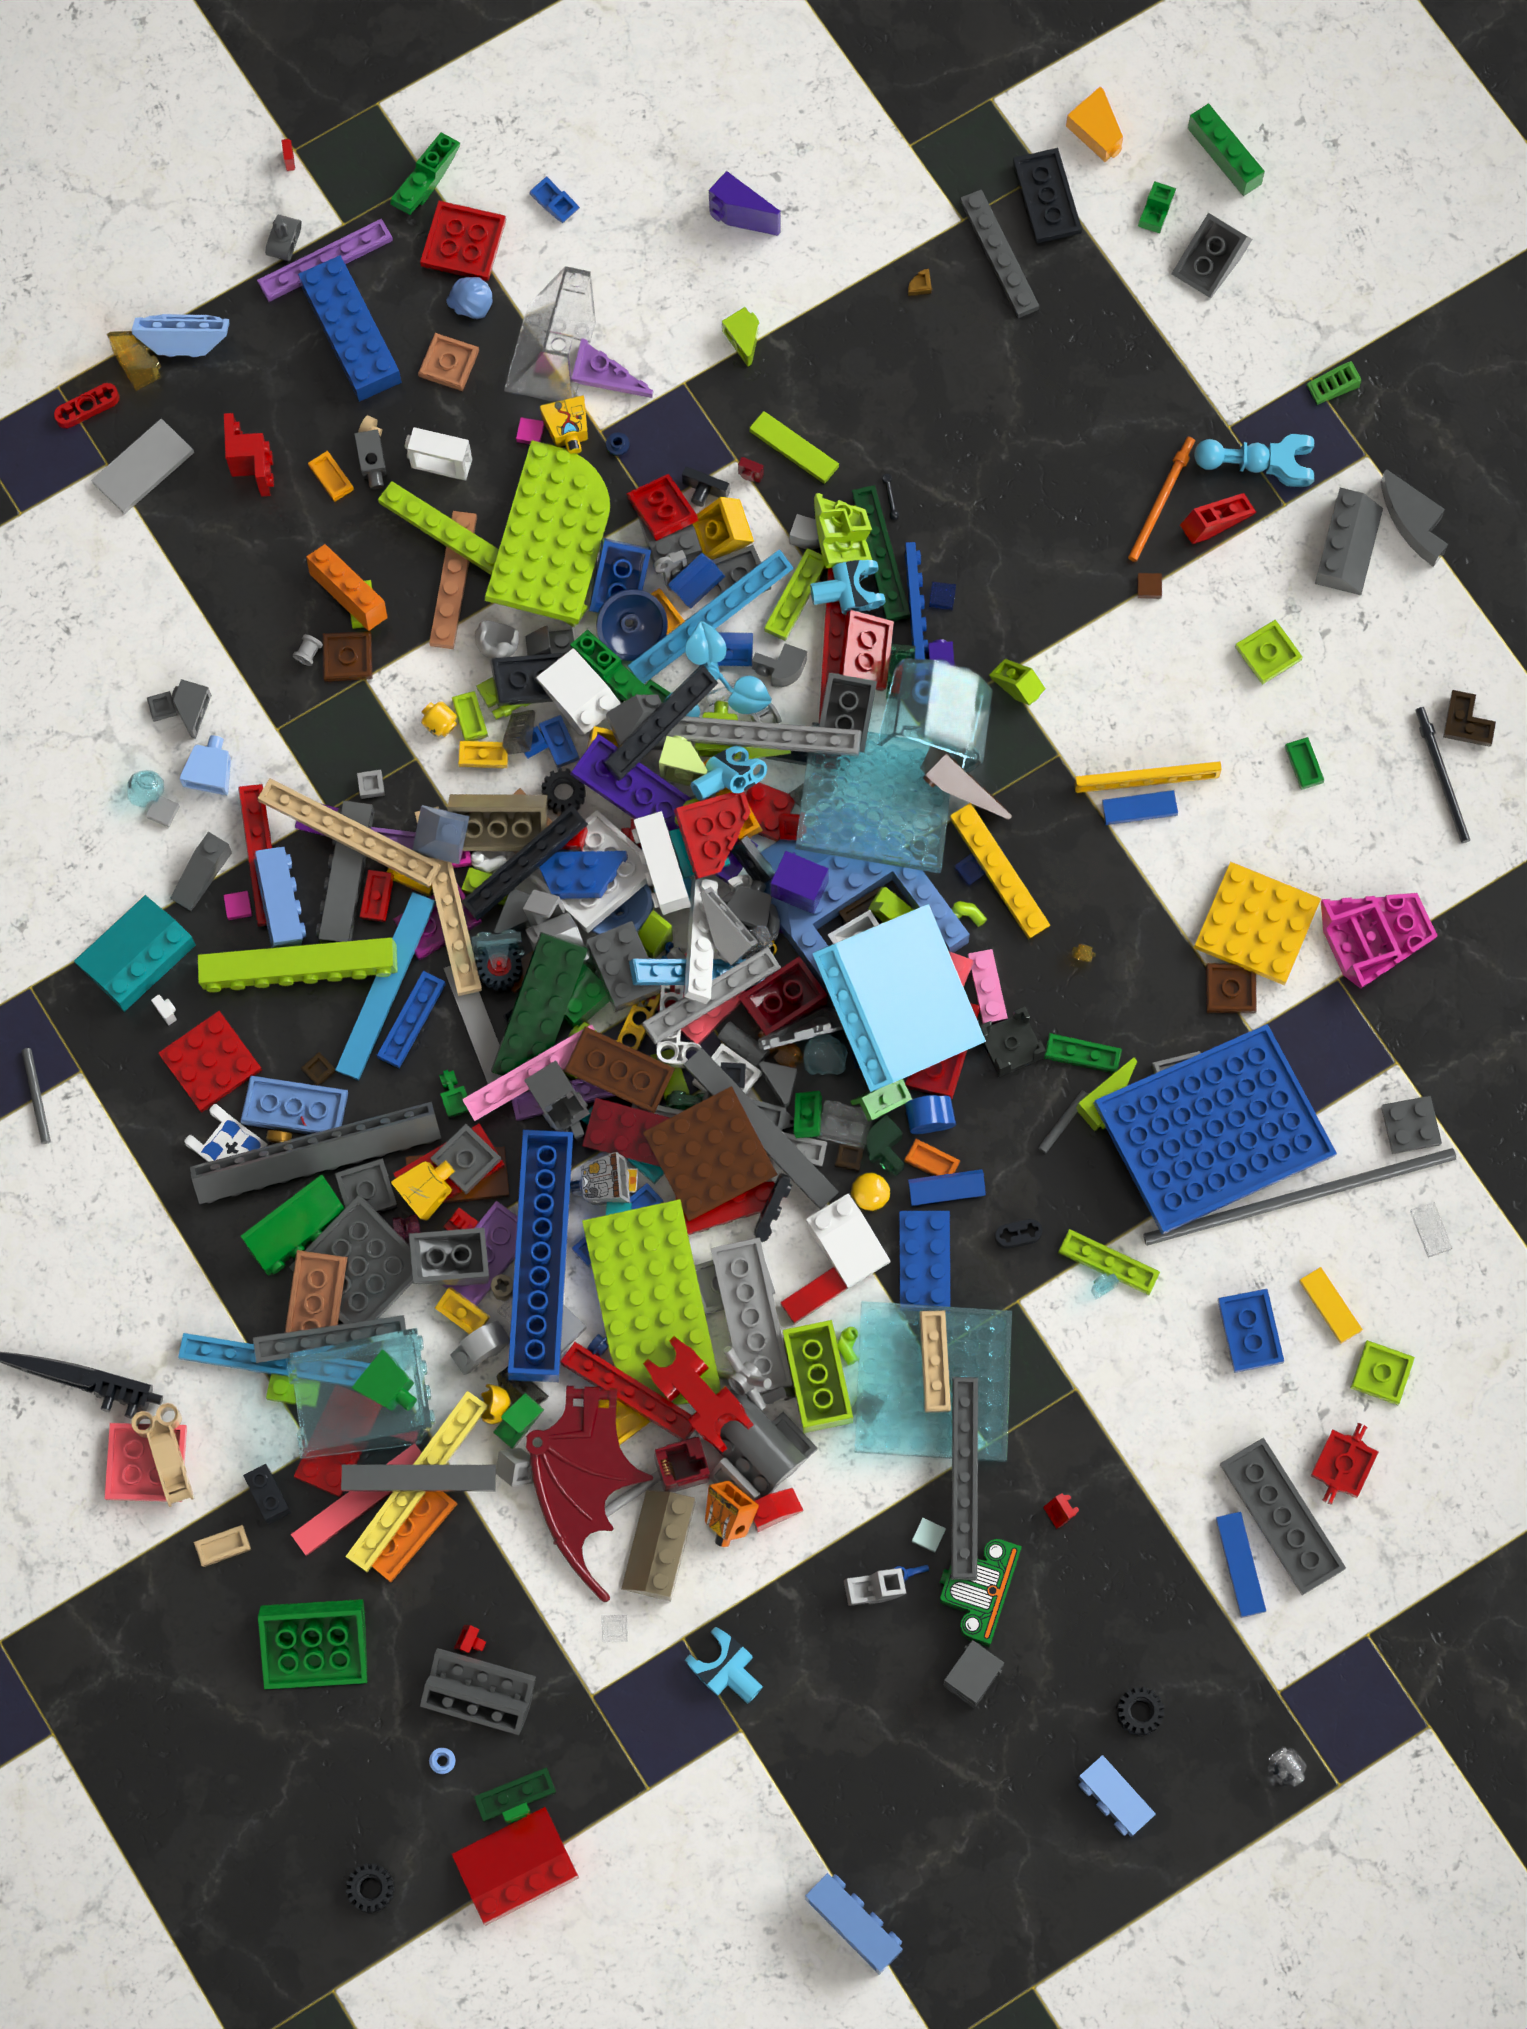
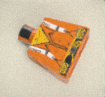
M729 1480L709 1485L705 1522L706 1525L717 1533L715 1543L721 1547H728L731 1540L747 1535L759 1506Z

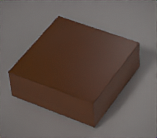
M1138 573V598H1162V573Z

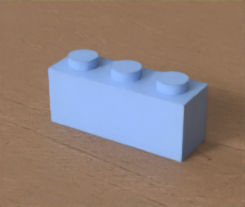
M1103 1755L1079 1776L1078 1779L1081 1782L1079 1787L1087 1796L1092 1794L1098 1800L1096 1805L1105 1816L1110 1814L1116 1820L1114 1826L1123 1836L1128 1834L1132 1837L1155 1816L1154 1811Z

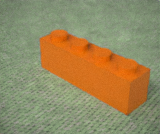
M326 544L306 556L310 575L368 631L387 619L385 601Z

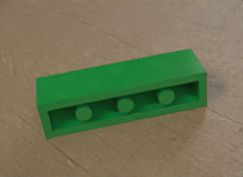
M1208 103L1192 113L1189 118L1188 130L1238 191L1245 196L1262 185L1264 169L1212 106Z

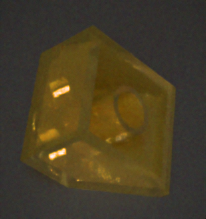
M132 331L107 333L113 354L136 391L161 378L158 371L161 365L155 355H149L147 350L150 348L136 338Z

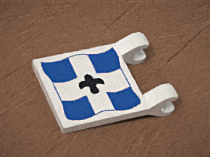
M214 1104L209 1111L214 1118L222 1123L207 1142L203 1145L192 1135H189L184 1141L188 1148L208 1162L268 1145L227 1114L217 1104Z

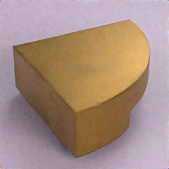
M929 269L918 272L911 280L908 296L932 293Z

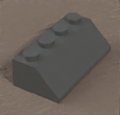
M1340 487L1315 584L1362 595L1383 511L1380 505L1364 493Z

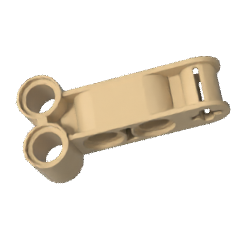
M164 1403L158 1407L156 1416H152L146 1411H140L133 1416L131 1424L139 1436L148 1438L169 1507H172L173 1503L188 1498L193 1500L194 1494L174 1429L181 1424L182 1415L176 1406ZM174 1411V1419L170 1422H164L163 1415L165 1412ZM150 1419L151 1424L149 1428L139 1430L138 1425L140 1421Z

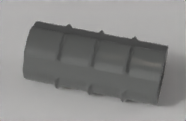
M731 1021L725 1025L718 1035V1039L756 1068L769 1055L770 1051L768 1049H760L759 1042Z

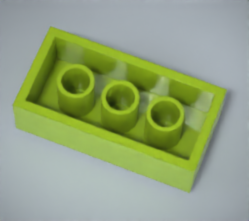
M832 1320L782 1330L803 1433L853 1423L852 1409Z

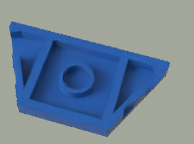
M627 851L556 852L539 868L550 893L559 896L560 899L602 898L608 884L617 876V869L621 863L627 861L628 854Z

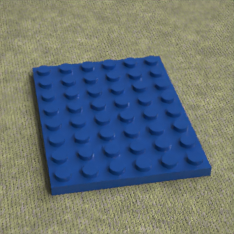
M1268 1024L1103 1096L1093 1103L1162 1235L1335 1157L1337 1154Z

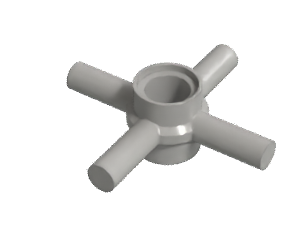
M732 1346L726 1347L723 1352L734 1370L720 1369L718 1372L719 1378L728 1380L730 1387L739 1395L748 1393L752 1402L760 1410H763L766 1404H764L756 1386L768 1389L771 1387V1380L762 1377L758 1368L752 1363L745 1362L742 1365Z

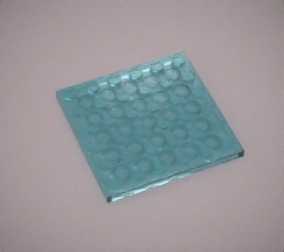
M812 722L813 727H819L820 723ZM868 732L864 753L859 752V756L808 752L795 849L940 873L950 794L942 791L937 785L932 788L923 779L925 774L920 769L933 742ZM939 744L954 758L955 746Z
M862 1301L860 1309L854 1453L952 1459V1378L978 1377V1460L1006 1462L1012 1311ZM920 1311H945L950 1412H924Z

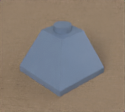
M422 805L412 850L423 856L460 864L469 816Z

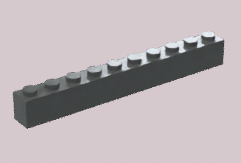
M432 1102L195 1165L190 1167L191 1179L199 1204L205 1202L212 1203L220 1198L238 1196L246 1191L260 1190L268 1185L286 1183L291 1179L301 1176L308 1177L324 1170H334L339 1166L349 1163L356 1164L371 1157H382L387 1153L397 1150H408L412 1146L419 1144H430L435 1140L441 1139Z

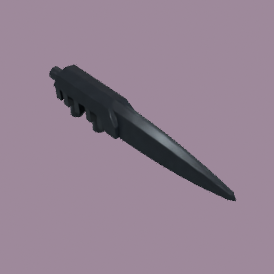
M0 1352V1363L78 1388L82 1391L94 1392L97 1398L104 1397L101 1410L110 1412L113 1402L118 1401L122 1405L128 1404L125 1417L132 1419L138 1407L147 1411L149 1403L161 1405L163 1401V1395L152 1393L153 1385L70 1362L39 1356Z

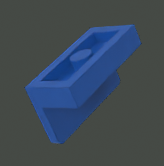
M701 553L668 584V587L677 593L691 609L726 576L709 557Z
M718 632L726 644V655L722 661L718 662V666H752L753 633Z

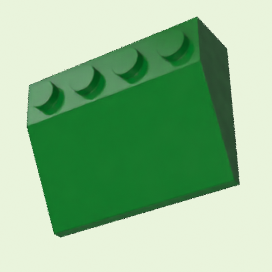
M320 1175L242 1234L241 1238L250 1254L267 1276L271 1273L276 1274L285 1267V1262L292 1257L296 1259L297 1250L305 1251V1247L314 1242L345 1208L323 1175Z
M363 1599L262 1605L260 1607L258 1624L264 1689L367 1683L366 1627Z

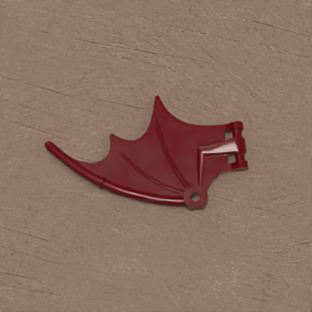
M567 1385L566 1404L563 1415L549 1429L529 1432L526 1436V1449L530 1452L533 1483L546 1525L554 1540L553 1544L557 1545L571 1568L601 1601L608 1602L610 1595L591 1576L585 1565L582 1549L584 1541L591 1533L613 1531L614 1528L605 1513V1501L609 1495L622 1487L652 1481L653 1476L633 1466L620 1448L616 1431L617 1388L600 1390V1387L584 1386V1389H577L574 1386ZM573 1399H584L583 1407L573 1406ZM599 1400H608L609 1408H598ZM535 1438L542 1439L543 1443L540 1447L533 1446Z

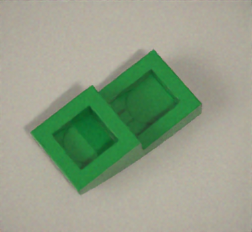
M1154 181L1138 227L1160 234L1176 188Z

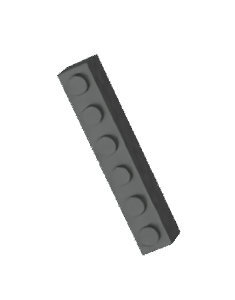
M343 801L342 808H338L337 812L371 829L375 813L373 805ZM332 840V845L335 846L334 854H330L328 868H331L330 877H326L324 883V891H327L326 900H322L320 905V914L323 915L322 923H318L316 927V937L319 938L320 944L352 941L367 856L335 840Z

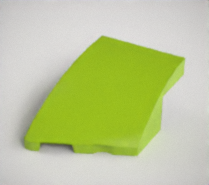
M816 493L814 496L815 519L825 567L833 568V566L839 563L854 560H872L866 542L872 530L866 510L857 506H850L840 500L833 502L822 498L823 494Z

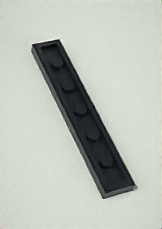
M700 665L602 762L603 765L617 781L621 780L718 684L717 680L704 665Z
M571 805L461 902L478 921L583 830L588 823Z

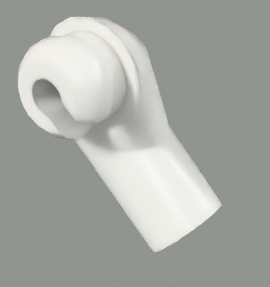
M475 851L471 854L473 867L486 873L498 870L507 862L503 854L492 859L483 856L480 851Z

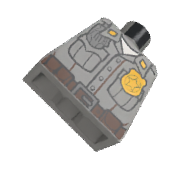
M617 1152L582 1165V1179L571 1181L570 1183L572 1194L574 1196L583 1194L584 1200L592 1205H606L607 1202L630 1203L627 1158Z

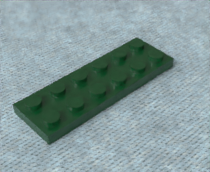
M540 932L491 1068L492 1073L503 1076L554 1046L588 951L587 947Z

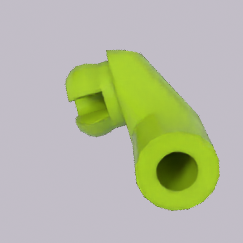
M958 901L951 908L957 918H961L962 915L969 916L977 927H980L987 921V918L973 903Z
M854 1327L845 1328L841 1332L837 1343L838 1350L848 1366L859 1360L852 1349L858 1337V1331Z

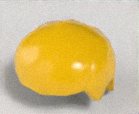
M865 1173L858 1176L852 1183L851 1197L860 1208L874 1211L882 1208L887 1203L890 1197V1187L882 1176L876 1173Z
M486 1384L489 1390L481 1393L484 1403L488 1405V1408L481 1418L483 1422L496 1424L503 1420L501 1416L510 1408V1397L503 1388Z

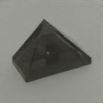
M508 1367L496 1376L498 1386L509 1394L510 1407L525 1393L539 1405L549 1397L532 1381L508 1380Z

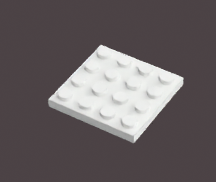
M598 810L585 819L588 823L586 826L588 833L582 851H627L628 859L626 862L621 863L617 869V876L608 884L602 898L561 899L566 912H569L572 919L587 933L648 883L645 872L649 871L647 864L642 865L638 853L641 849ZM560 849V850H558L557 852H580V851ZM538 868L528 878L543 892L551 894L542 872Z

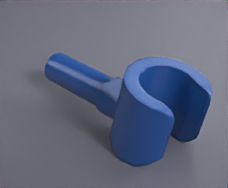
M928 1565L905 1569L902 1566L894 1568H901L904 1571V1582L907 1581L909 1576L929 1571Z

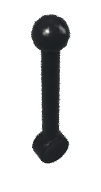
M884 474L882 481L886 484L891 509L889 516L895 520L899 517V513L895 510L890 484L892 477L890 474Z

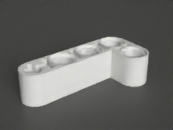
M661 985L660 1012L666 1009L664 1005L668 1000H675L677 1002L683 998L684 985H675V993L670 992V985ZM680 1029L657 1043V1060L671 1067L685 1068L683 1064L688 1061L686 1053L690 1050L698 1051L702 1047L697 1043L680 1042ZM666 1048H670L675 1052V1055L667 1060L661 1056V1052Z

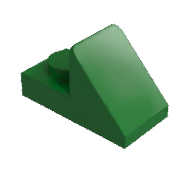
M525 1393L501 1416L503 1420L493 1433L513 1449L522 1440L544 1409Z

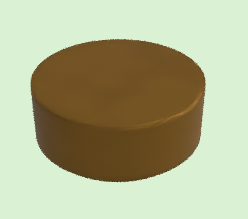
M274 1130L267 1131L266 1140L268 1142L280 1143L292 1139L291 1133Z

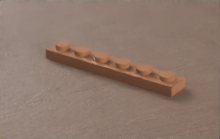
M453 511L452 520L475 533L477 514ZM446 547L430 646L454 649L469 560Z

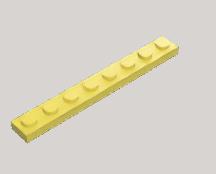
M467 1391L413 1465H446L484 1414L488 1405ZM393 1491L348 1552L346 1558L368 1572L426 1491Z

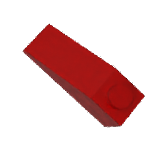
M1242 493L1194 508L1180 526L1191 543L1194 544L1210 539L1254 515L1256 511L1245 494Z

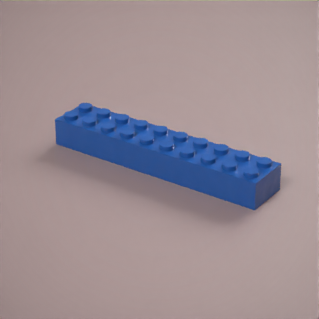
M523 1130L508 1380L559 1383L573 1132Z

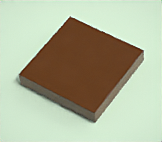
M371 631L323 634L324 681L373 679Z
M1207 963V1013H1256V973L1234 964Z

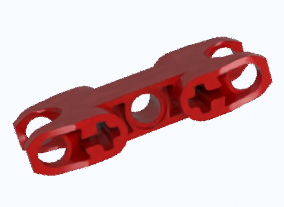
M673 1336L669 1341L676 1351V1358L671 1365L658 1367L649 1359L643 1364L651 1375L653 1382L670 1402L681 1394L695 1409L696 1412L687 1421L705 1441L723 1453L727 1447L720 1437V1432L725 1423L738 1421L748 1430L754 1424L747 1416L742 1404L726 1386L716 1394L700 1377L709 1367L692 1348Z

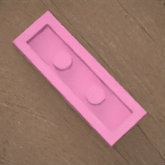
M993 950L969 953L968 958L973 960L971 973L982 1023L991 1021L992 1024L1008 1019Z

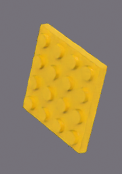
M1230 861L1194 945V949L1243 967L1250 972L1253 971L1257 975L1285 986L1321 898Z

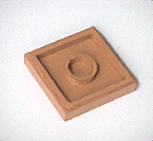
M435 333L418 375L421 378L463 391L479 353V347Z

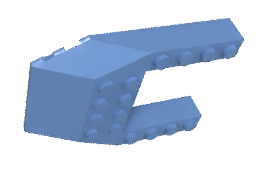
M838 803L833 804L807 822V838L803 841L780 839L760 852L766 861L771 864L775 872L785 851L795 852L796 855L829 868V882L814 914L773 897L771 904H774L777 908L780 918L779 928L830 999V994L812 954L828 946L817 929L837 917L839 911L876 888L884 886L891 880H893L914 910L929 904L949 952L954 953L969 943L970 934L914 858L883 826ZM772 879L764 883L766 885L764 893L771 895Z

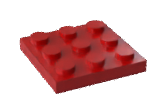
M438 201L421 257V266L466 277H480L484 281H489L506 224V216Z
M220 1011L159 1052L162 1060L201 1113L248 1081L250 1076H255L262 1071L260 1065Z

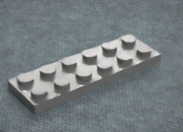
M760 1237L711 1248L732 1348L742 1365L745 1362L752 1363L758 1368L762 1377L769 1378L772 1382L771 1387L768 1389L757 1386L756 1389L759 1393L783 1386H793Z

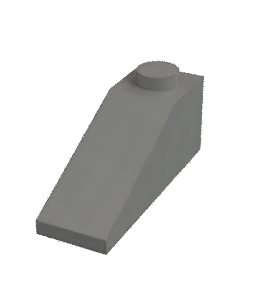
M709 887L703 890L700 895L713 942L720 958L732 965L744 957L759 942L717 893Z

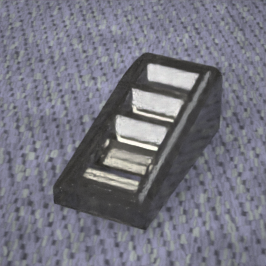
M534 710L511 714L502 743L508 755L531 751L535 720Z

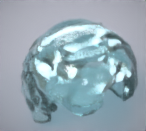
M828 1034L810 1038L803 1054L804 1069L812 1075L817 1074V1072L821 1075L827 1073L841 1074L846 1069L845 1063L848 1051L845 1044H842L838 1039Z

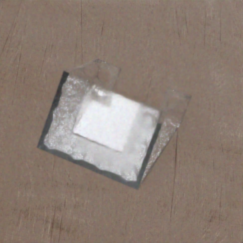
M565 266L528 304L505 385V391L553 402L576 397L579 383L573 382L571 378L569 352L573 339L581 341V338H584L588 343L591 342L596 324L591 271ZM557 339H561L566 343V346L558 351L552 348V343Z

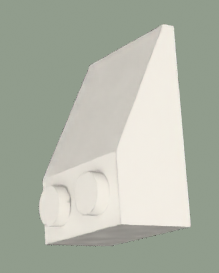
M574 648L535 677L578 735H585L594 726L607 718L606 714L608 711L621 704L608 685Z
M849 1194L844 1195L806 1219L809 1232L848 1289L890 1263V1259Z

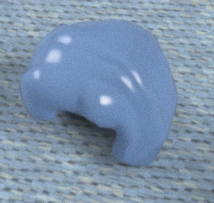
M480 277L460 278L453 285L446 299L447 305L454 309L458 315H465L473 319L484 318L493 302L490 287Z

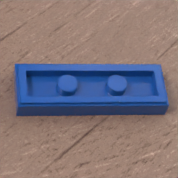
M1174 790L1102 800L1106 825L1178 816Z
M982 1169L908 1180L912 1206L986 1195Z

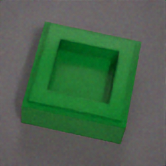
M523 1803L502 1812L506 1823L510 1824L530 1815L531 1812L528 1804Z

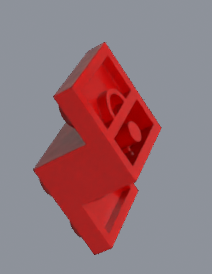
M224 414L225 456L231 476L255 475L261 497L270 496V487H274V476L271 473L273 454L270 451L269 441H265L263 433L243 434L240 421L236 422L234 414Z

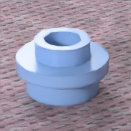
M438 1748L430 1755V1767L438 1774L449 1773L455 1766V1756L447 1748ZM442 1756L447 1758V1763L444 1766L438 1764V1759Z

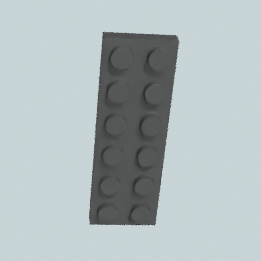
M1264 1437L1220 1463L1224 1473L1302 1596L1346 1569Z

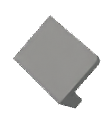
M521 1448L500 1450L496 1474L511 1487L532 1484L530 1455Z

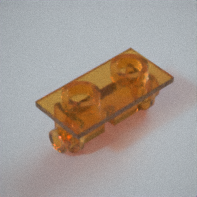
M762 1031L758 1034L760 1039L765 1036ZM795 1043L768 1049L770 1053L777 1048L780 1050L774 1058L782 1066L796 1068L795 1062H805L801 1056L803 1054L801 1049Z

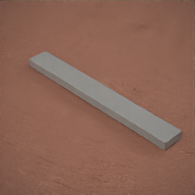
M685 716L666 737L681 736L692 743L859 756L861 730Z

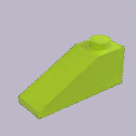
M1132 1058L1078 1103L1076 1107L1078 1113L1094 1131L1100 1126L1103 1129L1106 1128L1093 1104L1094 1101L1127 1086L1137 1063L1135 1058Z

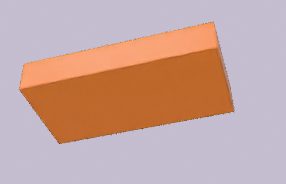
M915 1139L904 1161L932 1176L955 1173L960 1164V1160L918 1139Z

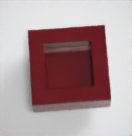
M741 457L738 463V474L747 481L752 482L754 480L760 483L764 475V465Z

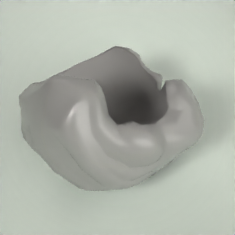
M482 621L479 623V627L475 631V641L479 651L484 656L491 659L510 657L517 650L519 631L515 628L493 621Z

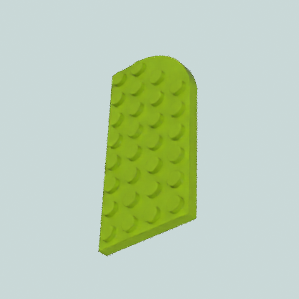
M531 440L485 595V601L579 624L610 513V498L602 477L580 455L576 453L570 454L565 448Z
M681 1200L582 1220L610 1355L616 1368L669 1400L653 1382L643 1363L649 1359L658 1367L671 1365L676 1358V1351L669 1340L675 1336L682 1343L692 1348L709 1367L700 1377L715 1394L721 1390ZM681 1394L672 1401L675 1405L689 1404Z

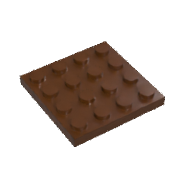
M732 1086L643 1132L677 1199L681 1200L682 1209L688 1221L778 1175Z

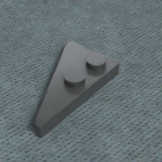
M822 1006L764 1036L758 1042L760 1049L766 1050L844 1028L837 1011Z

